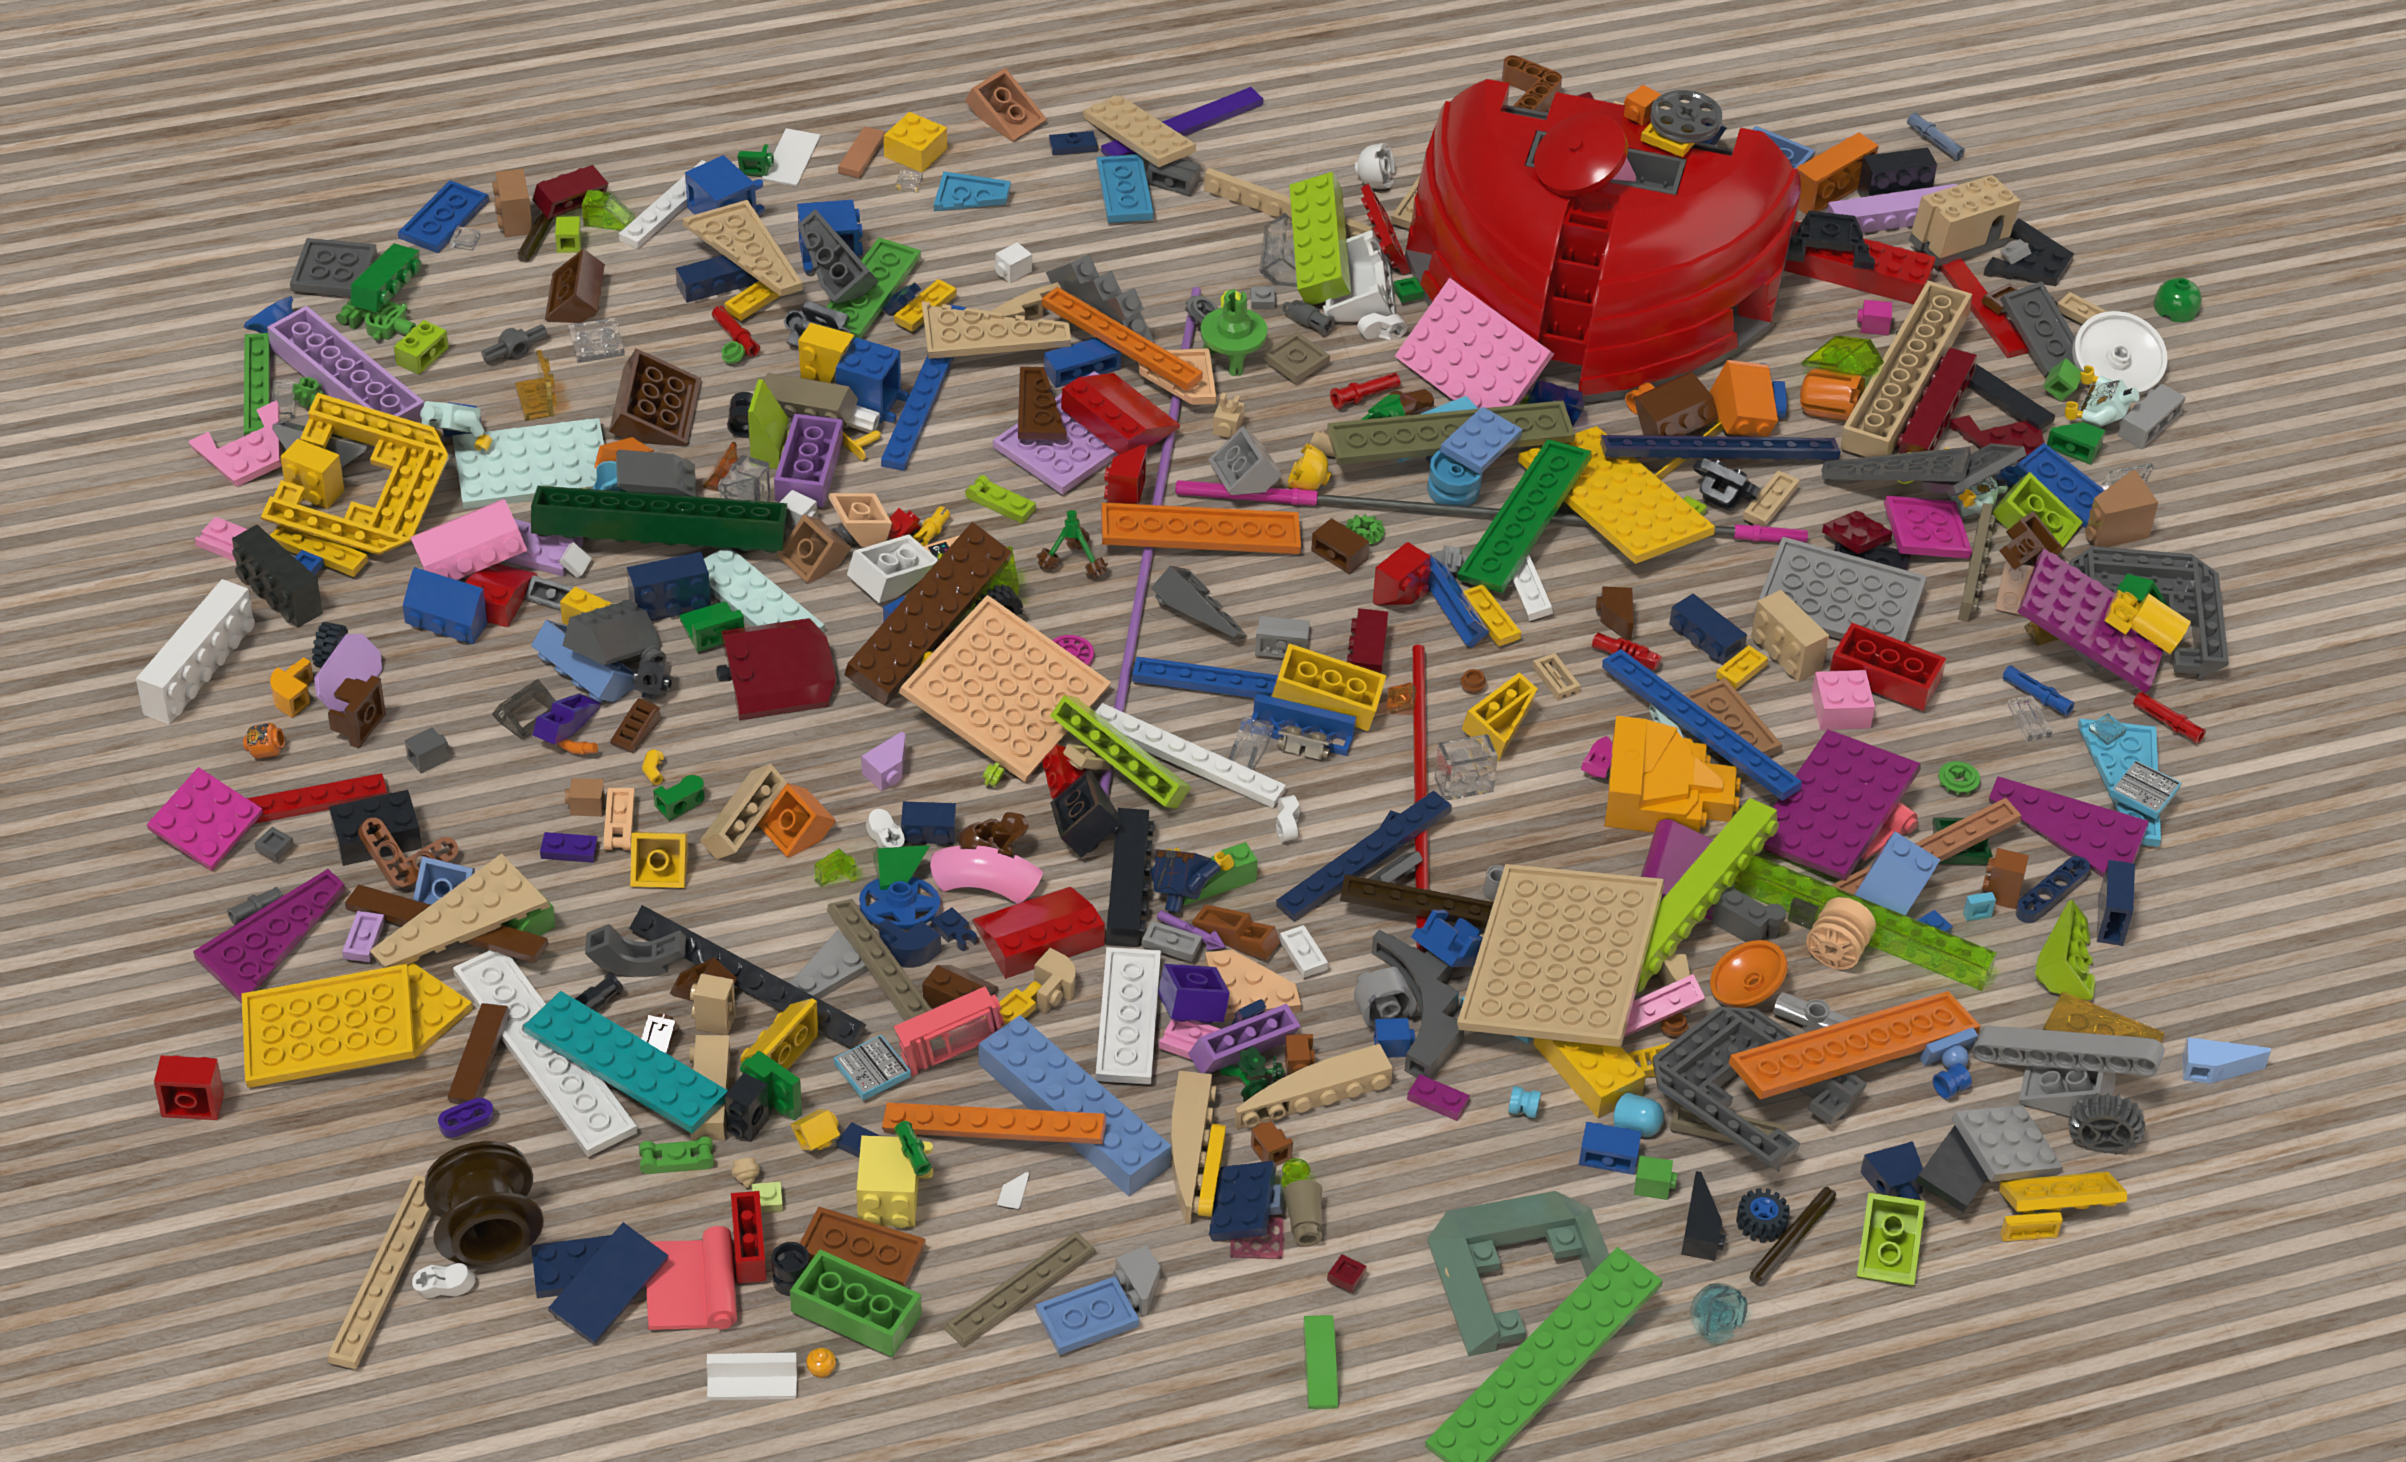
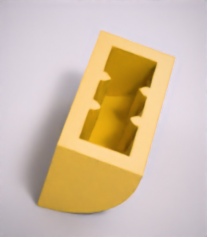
M2148 594L2139 604V611L2132 619L2131 629L2171 654L2186 633L2190 621Z

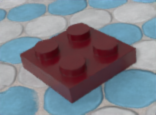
M1857 510L1824 523L1822 533L1857 554L1891 541L1893 533L1881 523L1875 522Z

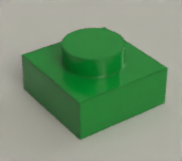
M1416 277L1397 280L1393 283V289L1401 303L1423 299L1424 290Z

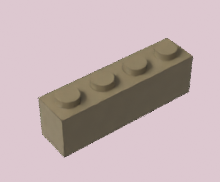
M767 373L764 382L785 414L794 417V414L842 419L843 423L847 424L858 401V398L849 386Z

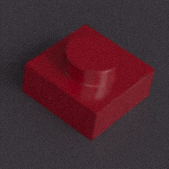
M1341 1254L1328 1272L1327 1281L1353 1293L1366 1274L1367 1266Z

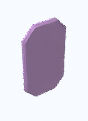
M346 634L314 677L316 696L330 710L333 709L345 714L344 709L349 703L336 699L334 692L346 678L353 680L357 678L367 682L371 675L378 677L382 671L380 651L363 634Z

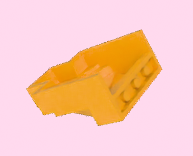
M1616 716L1612 739L1609 789L1604 827L1654 833L1656 825L1660 820L1669 819L1699 833L1700 827L1705 828L1706 819L1729 822L1732 819L1733 812H1738L1739 797L1735 796V793H1739L1741 778L1736 777L1735 766L1710 764L1711 755H1706L1707 744L1693 743L1692 739L1682 738L1676 727L1642 718Z

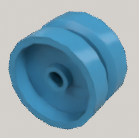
M1439 450L1431 458L1427 491L1437 504L1470 506L1479 498L1483 472L1478 474Z

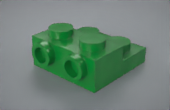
M759 1050L742 1062L740 1072L768 1084L769 1110L775 1107L780 1114L787 1115L794 1121L802 1115L800 1078Z

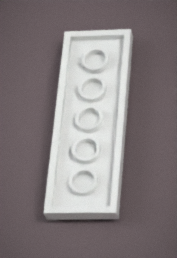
M1106 947L1096 1081L1151 1084L1161 950Z

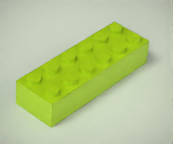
M1332 171L1289 184L1298 292L1304 302L1310 305L1325 302L1330 298L1335 299L1351 294L1343 192L1337 178Z

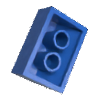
M414 567L403 602L405 623L454 638L458 641L474 644L488 625L483 588Z

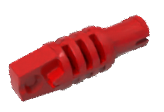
M1598 632L1592 641L1593 648L1603 650L1611 655L1622 649L1648 669L1655 670L1661 663V655L1650 651L1646 646L1633 643L1624 638L1614 639Z

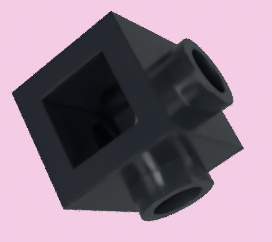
M640 660L639 669L635 670L633 676L634 690L641 691L642 697L657 699L658 695H666L672 686L673 678L670 676L672 665L650 660Z

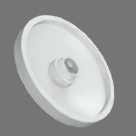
M2109 311L2091 317L2081 326L2073 342V360L2078 369L2084 372V366H2092L2095 376L2099 377L2101 375L2113 381L2120 379L2128 389L2136 388L2139 396L2148 393L2159 383L2167 367V350L2159 333L2148 322L2130 313Z

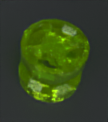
M1299 1158L1287 1160L1282 1167V1188L1284 1189L1288 1184L1295 1181L1309 1180V1164Z

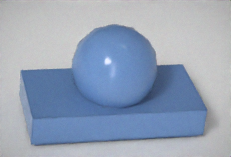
M1969 1028L1929 1043L1923 1050L1920 1060L1924 1066L1942 1060L1943 1065L1947 1069L1956 1063L1966 1067L1969 1061L1967 1050L1971 1049L1978 1035L1974 1028Z

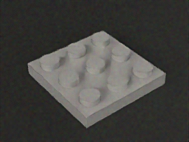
M2024 1105L1956 1111L1952 1117V1121L1990 1182L2059 1175L2063 1168Z

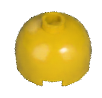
M1306 443L1300 451L1304 456L1294 463L1287 481L1289 483L1287 488L1289 489L1299 488V490L1316 491L1321 484L1326 486L1330 478L1331 472L1327 471L1329 465L1327 456L1317 447Z

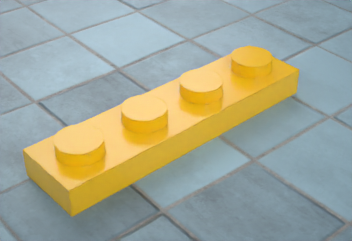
M279 525L270 534L287 551L298 554L301 550L323 558L325 566L355 577L368 562V557L365 553Z

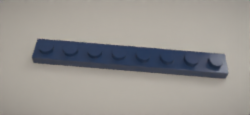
M1433 790L1276 900V907L1295 922L1342 889L1345 874L1359 877L1452 812V805Z

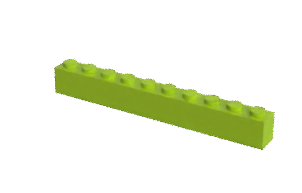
M1749 798L1659 904L1635 995L1644 990L1647 981L1653 974H1657L1660 971L1662 963L1667 957H1671L1675 953L1678 944L1683 939L1688 938L1695 924L1704 919L1707 910L1712 904L1715 905L1719 901L1723 891L1727 887L1732 886L1736 876L1741 870L1747 868L1750 859L1762 850L1767 839L1776 834L1779 827L1776 809Z

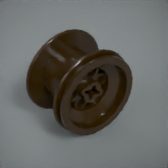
M496 1141L473 1142L448 1151L431 1165L425 1177L424 1199L431 1212L440 1217L434 1230L433 1241L436 1249L443 1257L449 1261L468 1266L493 1265L521 1254L540 1236L544 1226V1216L537 1203L526 1197L532 1188L534 1175L531 1166L521 1151L511 1145Z

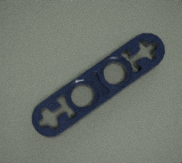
M2072 856L2018 901L2015 913L2017 918L2024 923H2034L2087 879L2090 870L2089 861L2080 856ZM2055 880H2064L2068 885L2060 886L2055 883ZM2046 893L2051 896V899H2042L2038 894Z

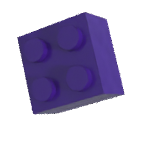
M1164 964L1158 994L1171 1019L1179 1022H1186L1187 1020H1197L1203 1023L1224 1022L1230 992L1217 967Z

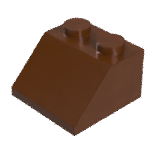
M936 965L922 983L923 998L930 1008L934 1009L985 986L990 996L994 995L998 991V986L953 965Z

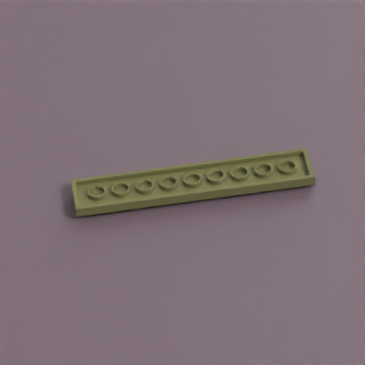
M1564 401L1486 408L1522 429L1521 437L1509 448L1544 445L1547 439L1561 443L1574 442L1575 433ZM1479 409L1334 422L1327 424V432L1337 465L1433 456L1440 450L1441 444Z

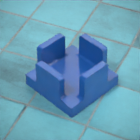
M1433 910L1424 926L1416 928L1411 936L1412 939L1451 967L1474 966L1483 939L1480 936L1481 931L1464 918H1459L1454 927L1446 923L1445 920L1449 913L1445 910Z

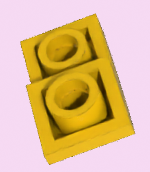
M2118 590L2110 603L2104 621L2126 635L2132 627V619L2139 611L2137 598L2129 592L2123 593Z

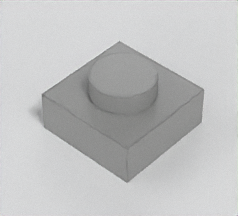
M2021 239L2009 242L2006 247L2000 250L2003 258L2010 264H2014L2031 254L2028 245Z
M1251 286V309H1275L1274 287Z

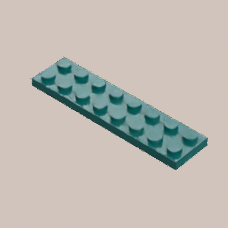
M562 991L557 993L523 1025L524 1032L692 1134L725 1103L727 1089Z

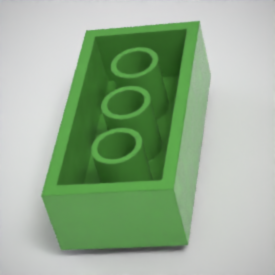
M819 1249L790 1290L791 1312L890 1357L895 1355L922 1315L921 1294Z

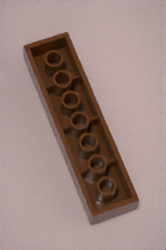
M971 522L848 662L844 675L885 706L918 669L924 654L928 651L932 652L976 600H978L980 595L985 592L1009 563L1012 551L974 522Z

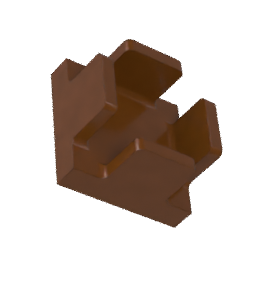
M371 675L367 682L357 678L355 680L346 678L334 692L336 699L349 703L344 709L345 714L333 709L328 712L330 729L348 736L350 746L358 749L386 715L381 678Z

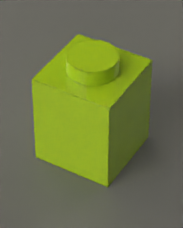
M580 216L556 217L555 239L557 253L580 252Z

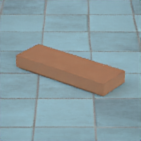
M864 126L839 164L838 173L860 178L884 141L885 131Z

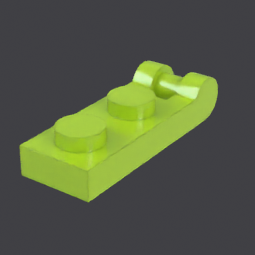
M985 475L978 476L974 481L975 484L970 485L965 490L966 497L971 501L1021 524L1036 510V502L990 482Z

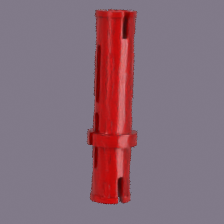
M717 306L713 309L712 317L732 337V341L743 345L745 353L749 357H752V354L756 356L760 352V346L751 338V333L747 329L742 328L723 306H720V308Z
M2142 691L2137 694L2133 701L2135 707L2142 709L2157 720L2165 723L2176 734L2181 733L2197 744L2201 742L2206 734V730L2188 720V716L2174 712Z

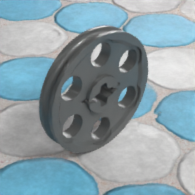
M1675 90L1660 95L1653 102L1650 120L1654 129L1668 139L1683 143H1697L1708 140L1718 133L1721 128L1722 110L1715 100L1705 94L1690 90ZM1680 100H1688V101H1690V102H1689V103H1683V102H1681ZM1666 106V107H1669L1670 109L1665 110V109H1662V108H1660V107ZM1702 108H1708V109H1710L1711 111H1703V110H1701V109H1702ZM1668 121L1672 124H1663L1662 122ZM1703 123H1709L1713 126H1705ZM1682 130H1691L1692 133H1686Z

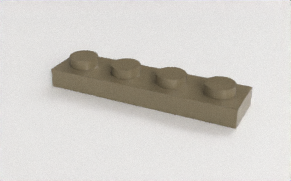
M1678 1102L1675 1103L1670 1130L1737 1144ZM1739 1115L1766 1135H1770L1777 1128L1785 1132L1786 1125Z

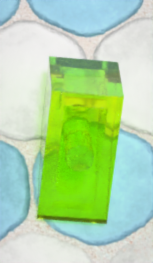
M587 190L582 203L584 226L622 231L634 220V213L611 193Z

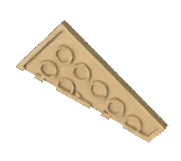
M748 200L682 218L685 228L778 295L785 296L803 290L802 281Z
M500 854L373 947L370 952L383 968L403 964L408 965L418 961L421 955L434 950L438 953L445 950L446 945L456 941L460 943L500 928L501 924L513 918L520 920L527 917L526 913L538 908L542 911L550 908V905L545 897L503 854Z

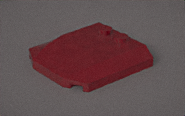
M810 618L721 631L739 720L829 707L832 692L836 687L835 669L827 636Z

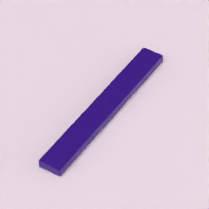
M1252 87L1162 121V123L1181 135L1186 136L1263 105L1264 98ZM1118 140L1101 145V152L1105 156L1138 155Z

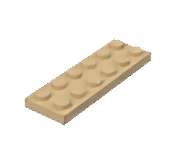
M1121 95L1113 96L1101 103H1095L1083 110L1084 119L1157 167L1196 152L1195 143Z

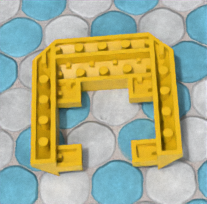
M317 393L308 412L309 420L300 440L325 449L331 435L335 434L375 446L370 462L372 465L392 470L375 508L351 501L344 518L301 506L300 503L306 492L305 487L281 480L274 496L269 497L261 515V520L377 555L411 542L410 537L416 534L449 458L435 428Z

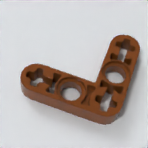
M369 818L359 827V836L388 883L395 889H404L417 881L420 868L417 866L416 860L419 856L450 862L458 853L456 841L450 837H443L406 859L380 819ZM369 826L377 828L378 831L375 835L367 834L366 831L369 829ZM381 838L385 839V841L381 842L376 847L374 846V843L376 841L380 840ZM442 846L450 847L448 854L444 853L435 858L434 853L438 852ZM381 847H389L392 850V860H384L380 856ZM397 860L399 861L400 864H398L397 866L393 867L392 869L388 868V866L392 865ZM398 872H405L406 877L404 881L396 879L395 876L398 875Z

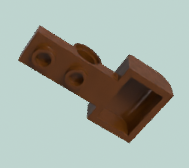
M2032 511L2006 531L2013 541L2004 546L1999 552L2012 568L2016 570L2028 561L2035 566L2038 555L2043 549L2058 555L2064 548L2035 512Z

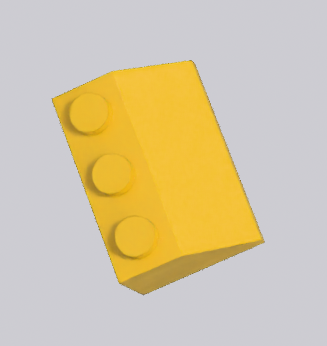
M811 998L793 1003L784 1012H780L776 1016L774 1023L767 1030H763L760 1033L757 1041L750 1048L744 1050L740 1058L741 1064L746 1058L753 1056L759 1050L788 1070L818 1037L817 1001Z

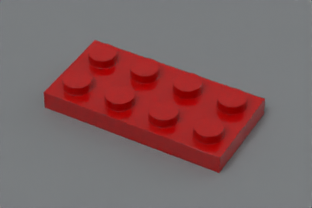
M1368 183L1361 187L1364 195L1361 201L1366 210H1370L1367 212V216L1372 225H1376L1373 227L1377 238L1379 240L1382 239L1379 245L1385 255H1390L1388 259L1394 269L1398 268L1402 275H1405L1411 271L1389 216Z

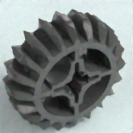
M2096 1093L2095 1097L2086 1095L2084 1100L2079 1099L2077 1104L2072 1106L2070 1117L2068 1118L2071 1138L2075 1139L2077 1145H2084L2086 1150L2092 1149L2095 1152H2113L2115 1155L2118 1151L2127 1153L2129 1148H2136L2137 1143L2142 1141L2145 1131L2143 1110L2139 1109L2138 1103H2131L2130 1098L2122 1099L2120 1094L2111 1096L2109 1093L2106 1095Z

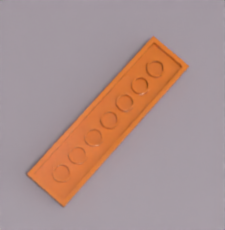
M1101 503L1102 545L1300 554L1301 550L1298 512Z

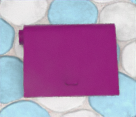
M1660 820L1656 825L1641 877L1664 879L1662 900L1713 840L1673 820ZM1714 904L1707 910L1705 918L1712 920Z

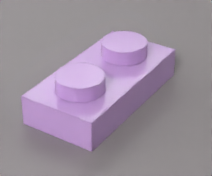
M357 911L342 951L343 959L363 962L371 961L372 954L370 950L377 945L385 923L383 914Z

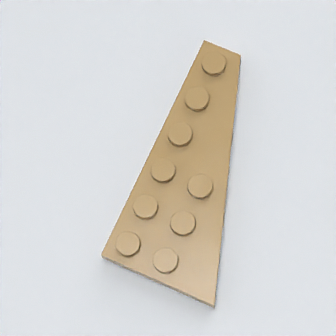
M922 301L928 359L1071 347L1069 323L1046 319L1030 321L1025 320V316L1016 315L1015 318L1004 317L1003 313L972 308L956 310L952 309L951 305L943 304L942 307L930 306V302Z

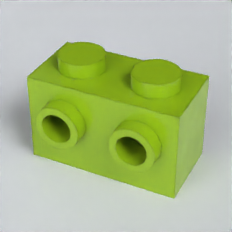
M426 320L420 322L394 346L396 365L418 375L421 374L449 348L447 330Z

